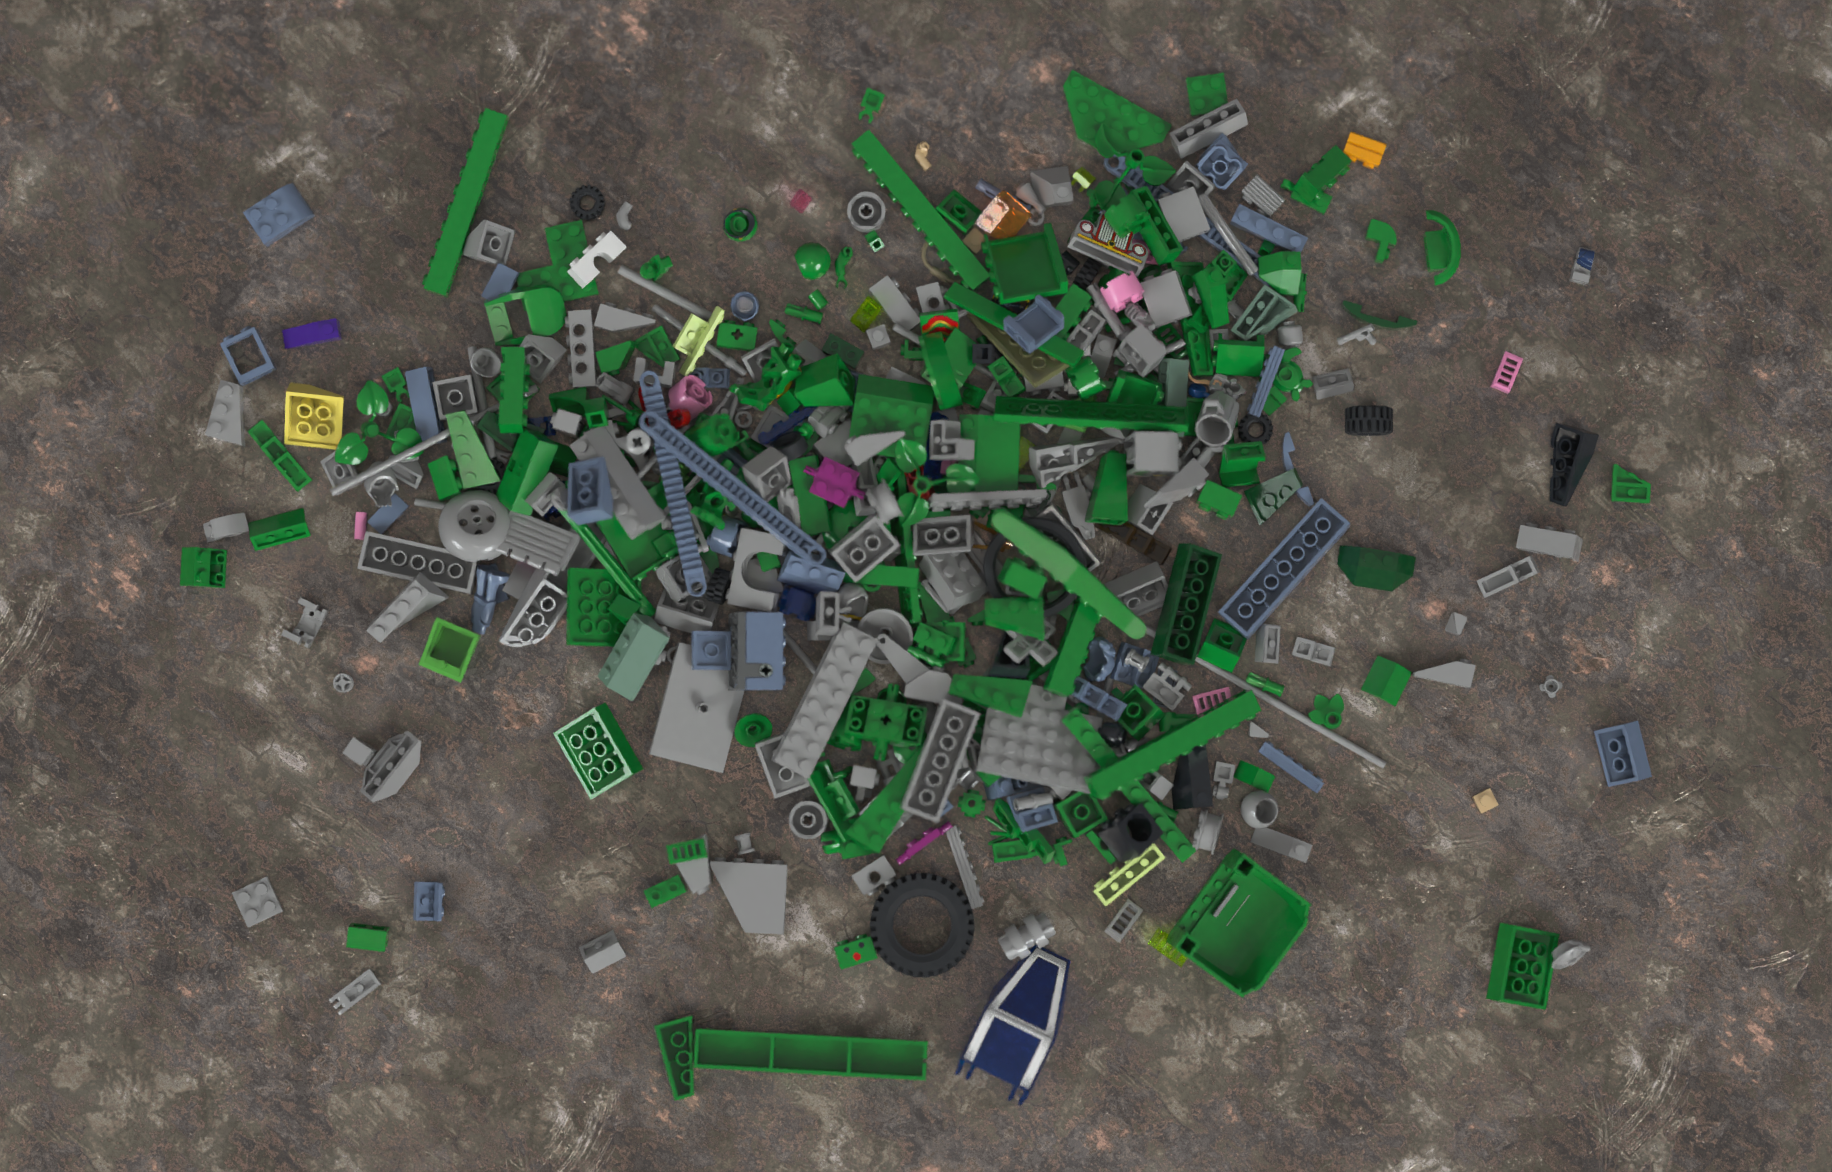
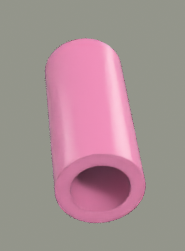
M356 512L354 539L364 540L367 526V513Z

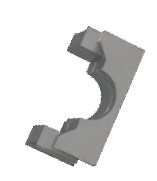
M301 596L298 603L305 606L303 615L293 632L284 629L281 636L296 642L298 645L304 641L306 642L304 646L310 648L329 611L323 609L322 612L319 611L320 605H315Z

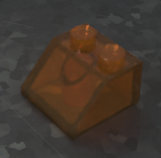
M1003 190L995 196L974 223L989 236L1003 239L1016 236L1032 214L1007 191Z

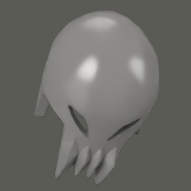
M376 461L372 463L368 467V469L382 463L383 461ZM391 467L364 480L365 490L374 500L377 507H383V505L385 507L387 505L392 506L391 496L399 489L396 476Z

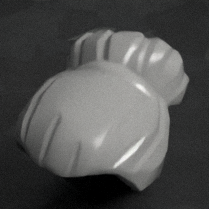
M483 347L472 353L470 365L476 374L493 377L501 372L503 360L494 350Z

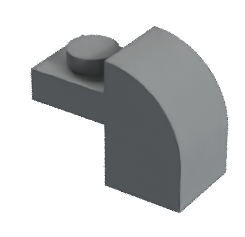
M245 513L215 518L203 524L207 543L225 537L237 536L249 531Z

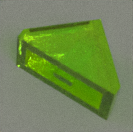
M868 295L849 321L864 333L883 312V307Z

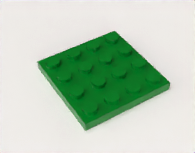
M568 568L566 645L614 647L626 625L607 608L618 594L628 599L630 598L607 569ZM632 580L641 591V580L638 582L637 580Z

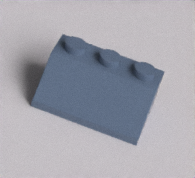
M789 549L777 581L816 594L820 592L836 593L845 575V570L837 561L825 558L820 565H811L798 554H795L793 550ZM811 553L812 559L819 560L821 556Z
M1638 721L1594 731L1608 787L1652 777Z

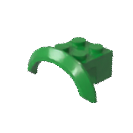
M1426 210L1427 220L1436 221L1444 227L1442 230L1428 231L1423 234L1427 271L1444 270L1439 275L1434 276V285L1436 286L1445 283L1455 274L1461 258V243L1453 222L1447 216L1434 210Z

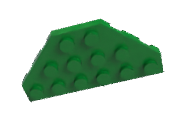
M1074 70L1070 72L1063 85L1077 139L1095 149V137L1101 124H1105L1107 127L1118 131L1125 138L1126 148L1122 153L1127 152V150L1131 151L1162 143L1172 126L1167 121Z

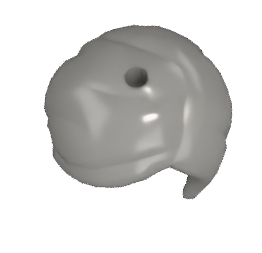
M856 583L842 585L836 592L840 593L839 609L851 607V612L848 614L863 617L868 607L869 599L867 592L861 585Z

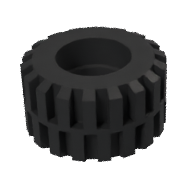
M1376 405L1348 407L1345 409V433L1354 436L1389 435L1393 433V409L1388 406Z

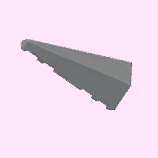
M1103 437L1029 447L1030 468L1038 486L1045 488L1048 483L1061 479V476L1077 470L1095 460L1098 455L1107 453L1118 444H1123L1124 439Z

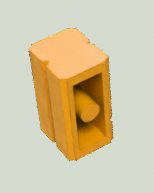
M1351 131L1343 152L1353 163L1357 160L1362 162L1364 167L1373 169L1374 167L1378 168L1387 144Z

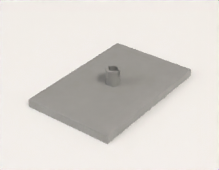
M680 642L677 644L649 754L723 773L744 691L728 690V670H692L691 645Z

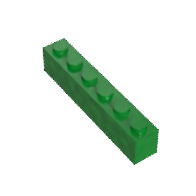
M1079 595L1057 649L1058 653L1053 660L1043 687L1044 690L1063 698L1072 695L1074 692V681L1082 671V666L1080 665L1082 660L1088 655L1089 649L1087 647L1089 641L1091 642L1095 636V625L1101 620V617L1093 611L1095 608L1090 604L1088 606L1083 604L1078 599Z

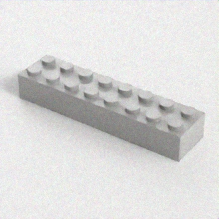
M844 622L839 623V631L832 637L771 761L805 778L810 777L878 641L877 639Z

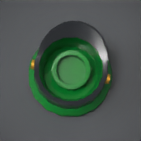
M744 208L733 209L726 215L723 221L725 234L734 241L749 240L755 235L758 228L756 216L750 210Z

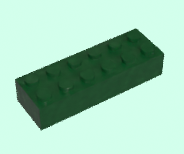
M1192 543L1178 544L1151 655L1181 665H1194L1222 554Z

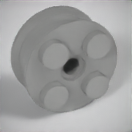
M881 479L882 483L873 488L867 487L868 491L866 494L871 506H876L875 510L881 523L886 522L888 525L889 520L898 515L901 517L904 515L884 479Z
M1207 809L1201 811L1192 846L1195 847L1196 851L1200 848L1211 851V855L1214 854L1224 814L1218 816L1208 813Z

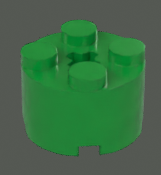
M1129 194L1119 199L1121 203L1117 206L1113 204L1104 215L1106 221L1120 239L1127 236L1130 232L1133 234L1139 232L1142 229L1141 224L1151 217L1150 213L1134 194Z
M1089 355L1079 360L1074 368L1070 366L1065 369L1072 386L1078 391L1076 393L1081 401L1106 388L1102 378L1097 374L1099 373L1097 366L1092 362Z

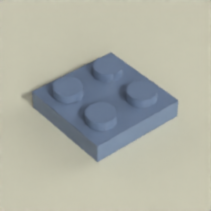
M691 631L692 670H731V631Z

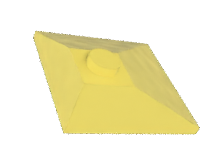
M290 382L286 390L284 444L336 450L342 438L344 396L312 385Z

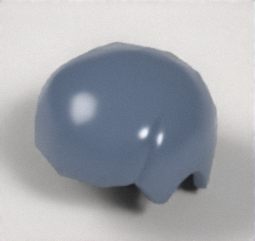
M742 291L736 293L731 299L730 308L735 317L746 321L752 319L758 313L759 301L754 294Z

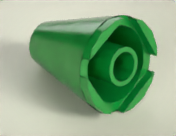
M850 696L827 744L845 750V747H851L850 751L856 752L862 748V739L845 733L852 697Z

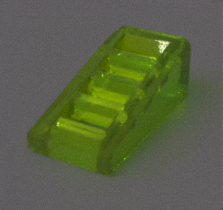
M1158 928L1149 940L1148 945L1179 967H1182L1187 957L1181 954L1178 960L1175 959L1179 951L1175 949L1170 955L1169 953L1173 948L1170 944L1163 950L1167 943L1168 934Z

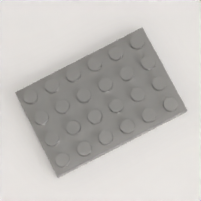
M1026 703L1023 715L1019 718L987 707L976 768L978 772L1089 794L1090 790L1083 777L1094 771L1096 760L1062 722L1061 718L1070 711H1060ZM1082 714L1097 732L1098 728L1102 725L1103 718Z

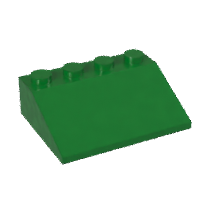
M959 414L960 439L974 440V460H958V464L970 467L979 477V482L969 493L1018 491L1021 424L1018 422L1001 423L994 421V415Z
M606 702L594 707L553 733L590 800L643 770L641 763Z
M1500 923L1486 999L1546 1010L1553 974L1552 952L1558 946L1560 934Z

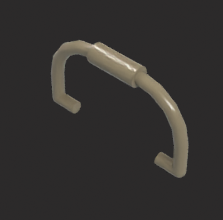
M925 241L921 249V259L929 272L943 282L951 284L957 282L962 285L960 283L962 279L953 280L928 263L926 259L928 244Z

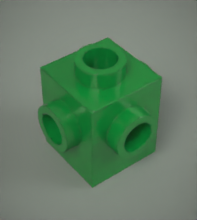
M968 789V793H963V796H959L958 807L961 808V812H964V816L975 818L976 814L984 811L986 800L982 799L983 795H979V791ZM969 800L975 801L974 807H969Z

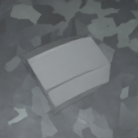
M680 555L661 565L656 570L658 579L672 600L679 602L690 595L687 590ZM700 556L705 582L708 584L712 578V573ZM694 582L691 585L693 592L703 587L700 582Z

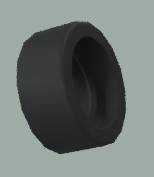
M799 431L785 433L777 437L770 444V446L786 456L787 462L800 457L808 449L805 437Z

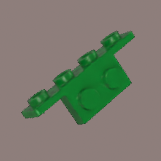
M819 769L812 772L807 779L836 828L839 837L844 843L853 839L846 834V831L851 827L848 819L859 813L860 810L843 779L840 778L828 785Z

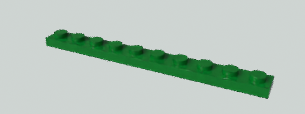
M1076 707L1061 718L1062 722L1101 767L1118 758ZM1139 781L1127 783L1128 786L1121 791L1133 805L1142 803L1164 832L1160 837L1183 863L1196 852L1195 847H1192L1193 845Z

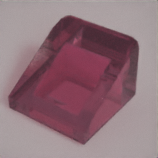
M800 188L790 201V207L802 214L812 199Z

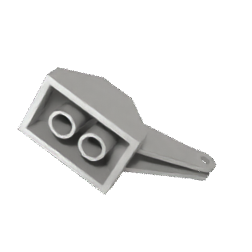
M881 633L877 636L876 639L878 641L876 644L906 683L905 697L940 703L941 699H945L960 706L962 705V698L948 694L953 676L949 670H945V666L942 668L936 665L928 667L922 661L913 657V654L909 653L887 634ZM881 638L885 639L884 643L880 642Z

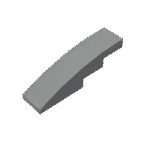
M1094 306L1088 312L1080 325L1078 324L1068 337L1067 342L1084 351L1088 348L1108 323L1098 307Z

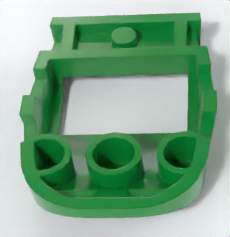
M541 284L532 287H517L515 290L499 294L498 298L493 300H484L495 346L521 344L526 337L514 338L505 302L524 299L533 333L530 335L546 337L559 331L565 324V316H567L561 293L551 285Z

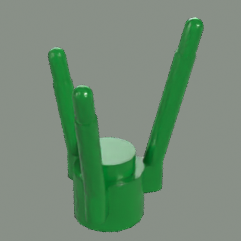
M602 395L607 402L626 413L628 423L613 420V423L617 422V425L631 429L640 427L639 419L645 412L640 410L630 399L628 403L633 410H628L611 398Z

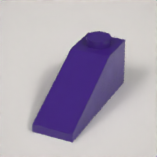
M336 318L282 330L285 349L342 340L340 323Z

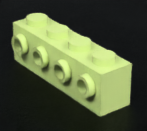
M1153 843L1141 856L1125 861V865L1120 869L1118 866L1109 873L1110 877L1104 881L1102 878L1094 885L1096 889L1093 892L1104 906H1107L1166 857Z

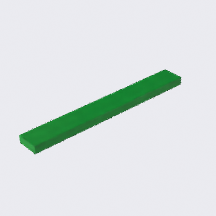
M954 282L944 295V299L1004 330V319L1010 315L1012 318L1017 316L1015 313L957 282ZM1056 335L1037 348L1073 368L1084 355V350Z

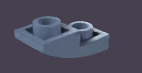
M695 368L689 374L700 378L706 384L704 388H729L730 369Z

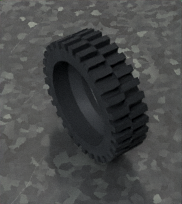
M913 873L893 881L879 895L871 913L870 933L877 953L892 969L906 976L929 978L946 973L964 958L974 936V916L968 899L953 882L936 874ZM924 896L939 901L949 913L951 919L949 938L940 949L933 953H912L902 947L895 937L893 929L895 914L904 902L914 897Z

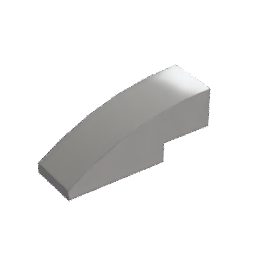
M872 457L858 466L852 460V469L860 472L856 488L867 492V487L873 488L877 486ZM867 494L862 495L864 496L863 500L853 495L856 516H870L872 513L874 515L877 513L875 510L876 506H871Z
M1530 555L1477 580V583L1484 598L1540 571L1533 556Z

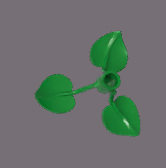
M1101 124L1095 137L1097 151L1105 158H1112L1114 155L1116 157L1126 156L1125 164L1127 166L1115 185L1111 181L1105 180L1096 186L1095 198L1103 210L1107 211L1113 204L1117 206L1121 203L1119 199L1126 196L1125 191L1119 188L1118 185L1130 169H1135L1139 166V169L1143 170V179L1153 186L1164 184L1176 172L1169 163L1156 156L1144 157V153L1140 149L1127 150V152L1122 153L1126 148V141L1122 134L1107 127L1105 124Z
M367 380L357 396L356 405L361 413L365 415L372 414V416L361 425L362 439L355 432L348 433L341 438L335 451V462L349 465L362 463L368 454V447L363 443L366 436L375 437L381 435L395 441L391 446V451L394 455L421 443L422 439L419 433L412 428L400 429L396 434V438L379 431V426L373 420L376 417V413H384L387 410L389 399L380 385ZM422 450V451H420V452H418V453H416V454H414V455H412V456H410V457H408V458H406V459L416 458V457L420 456V455L424 452V450Z
M899 439L896 444L895 459L898 467L905 473H910L914 469L917 472L914 487L918 495L916 496L914 493L908 492L901 495L897 501L904 515L903 517L898 515L902 527L914 525L926 517L929 511V503L920 497L921 493L930 489L931 485L947 481V489L951 494L969 493L979 482L976 472L964 464L949 466L946 469L947 478L931 481L928 476H921L918 467L923 465L927 459V452L924 446L916 441Z

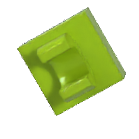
M1081 167L1072 176L1074 179L1071 185L1073 186L1076 182H1079L1081 188L1078 191L1082 192L1085 188L1087 189L1091 186L1096 178L1085 168Z

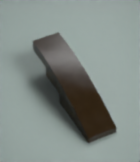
M1128 522L1122 525L1094 524V527L1148 558L1157 561L1161 565L1165 563L1172 550L1170 546L1156 540Z

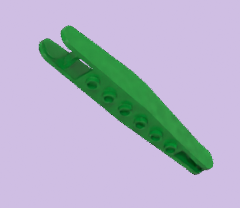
M998 508L992 513L991 519L995 529L1020 548L1018 551L1021 554L1034 559L1033 563L1041 570L1045 568L1049 571L1048 575L1056 582L1060 580L1065 584L1063 587L1071 594L1075 592L1079 595L1078 599L1086 606L1090 604L1094 607L1093 611L1099 617L1103 618L1105 616L1133 639H1139L1145 635L1146 626L1144 621L1134 614L1067 549L1004 508Z

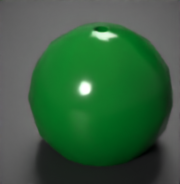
M804 243L794 254L798 267L805 279H820L830 268V254L819 243Z

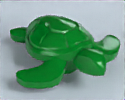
M1292 347L1285 349L1273 385L1283 392L1291 393L1292 400L1297 402L1300 398L1299 392L1303 390V387H1311L1313 382L1309 379H1303L1300 367L1295 362L1290 361L1293 357L1302 353L1299 348ZM1264 354V363L1266 359H1269V354Z

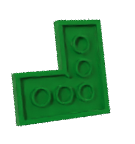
M582 220L545 228L553 265L521 272L517 278L518 287H532L541 284L551 285L561 293L564 303L599 295L595 278L582 288L567 272L571 268L569 264L576 257L581 259L584 256L582 252L588 247ZM521 298L524 311H527L524 299Z

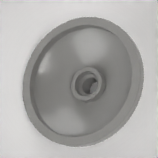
M874 609L865 614L857 626L859 631L875 639L879 634L883 633V630H888L889 634L887 635L907 651L913 643V629L910 622L903 614L894 609ZM881 638L880 642L884 643L885 639ZM876 644L869 660L879 664H891Z

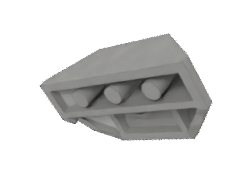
M409 731L389 738L365 768L360 792L372 802L396 794L420 764L421 741Z

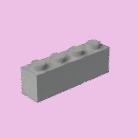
M1235 99L1170 132L1172 146L1180 159L1212 144L1221 133L1227 136L1247 126L1246 112L1238 99Z

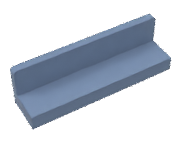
M422 367L405 372L415 427L421 436L422 442L445 430L444 423L439 418L433 387L435 377L431 367ZM447 438L436 444L446 443Z

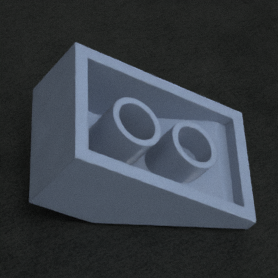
M603 456L569 464L567 516L578 525L613 518V497L606 461Z

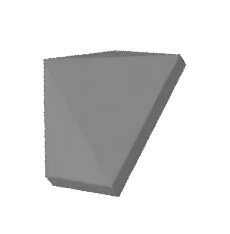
M418 460L401 464L397 463L391 466L396 478L415 489L419 487L424 474Z

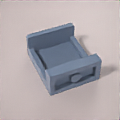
M1039 294L1035 296V303L1015 318L1009 315L1004 319V331L1029 354L1064 328V315L1062 312L1055 310L1049 300Z

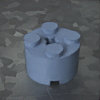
M722 515L725 528L721 531L714 527L712 534L707 538V545L710 546L711 551L733 558L734 551L738 547L737 534L741 531V528H748V524L727 515Z

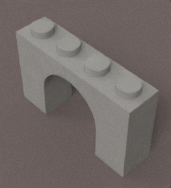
M741 528V531L737 534L738 547L733 554L735 564L729 576L731 585L726 592L727 604L766 612H776L780 593L760 590L754 587L747 578L746 568L749 560L755 554L766 552L787 556L788 547L769 532Z

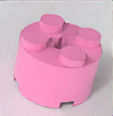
M1130 271L1129 276L1125 273L1108 282V288L1105 290L1103 287L1100 289L1109 308L1115 310L1116 313L1125 309L1127 303L1131 301L1136 303L1141 300L1144 289L1133 271Z
M695 375L685 376L670 388L668 392L669 407L672 411L675 409H688L691 414V420H693L700 412H703L712 404V394L710 390L706 391L704 388L706 384Z

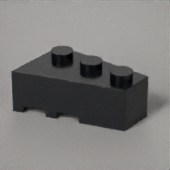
M1005 630L1001 633L987 677L1025 680L1030 671L1029 654L1019 663H1016L1003 651L1005 646L1014 639Z

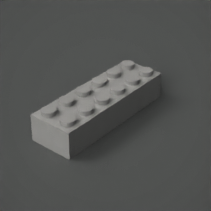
M366 531L357 569L411 581L421 572L437 587L472 595L476 581V568L480 560L477 562L465 561L452 555L445 548Z
M941 699L901 802V809L931 821L939 822L980 713Z

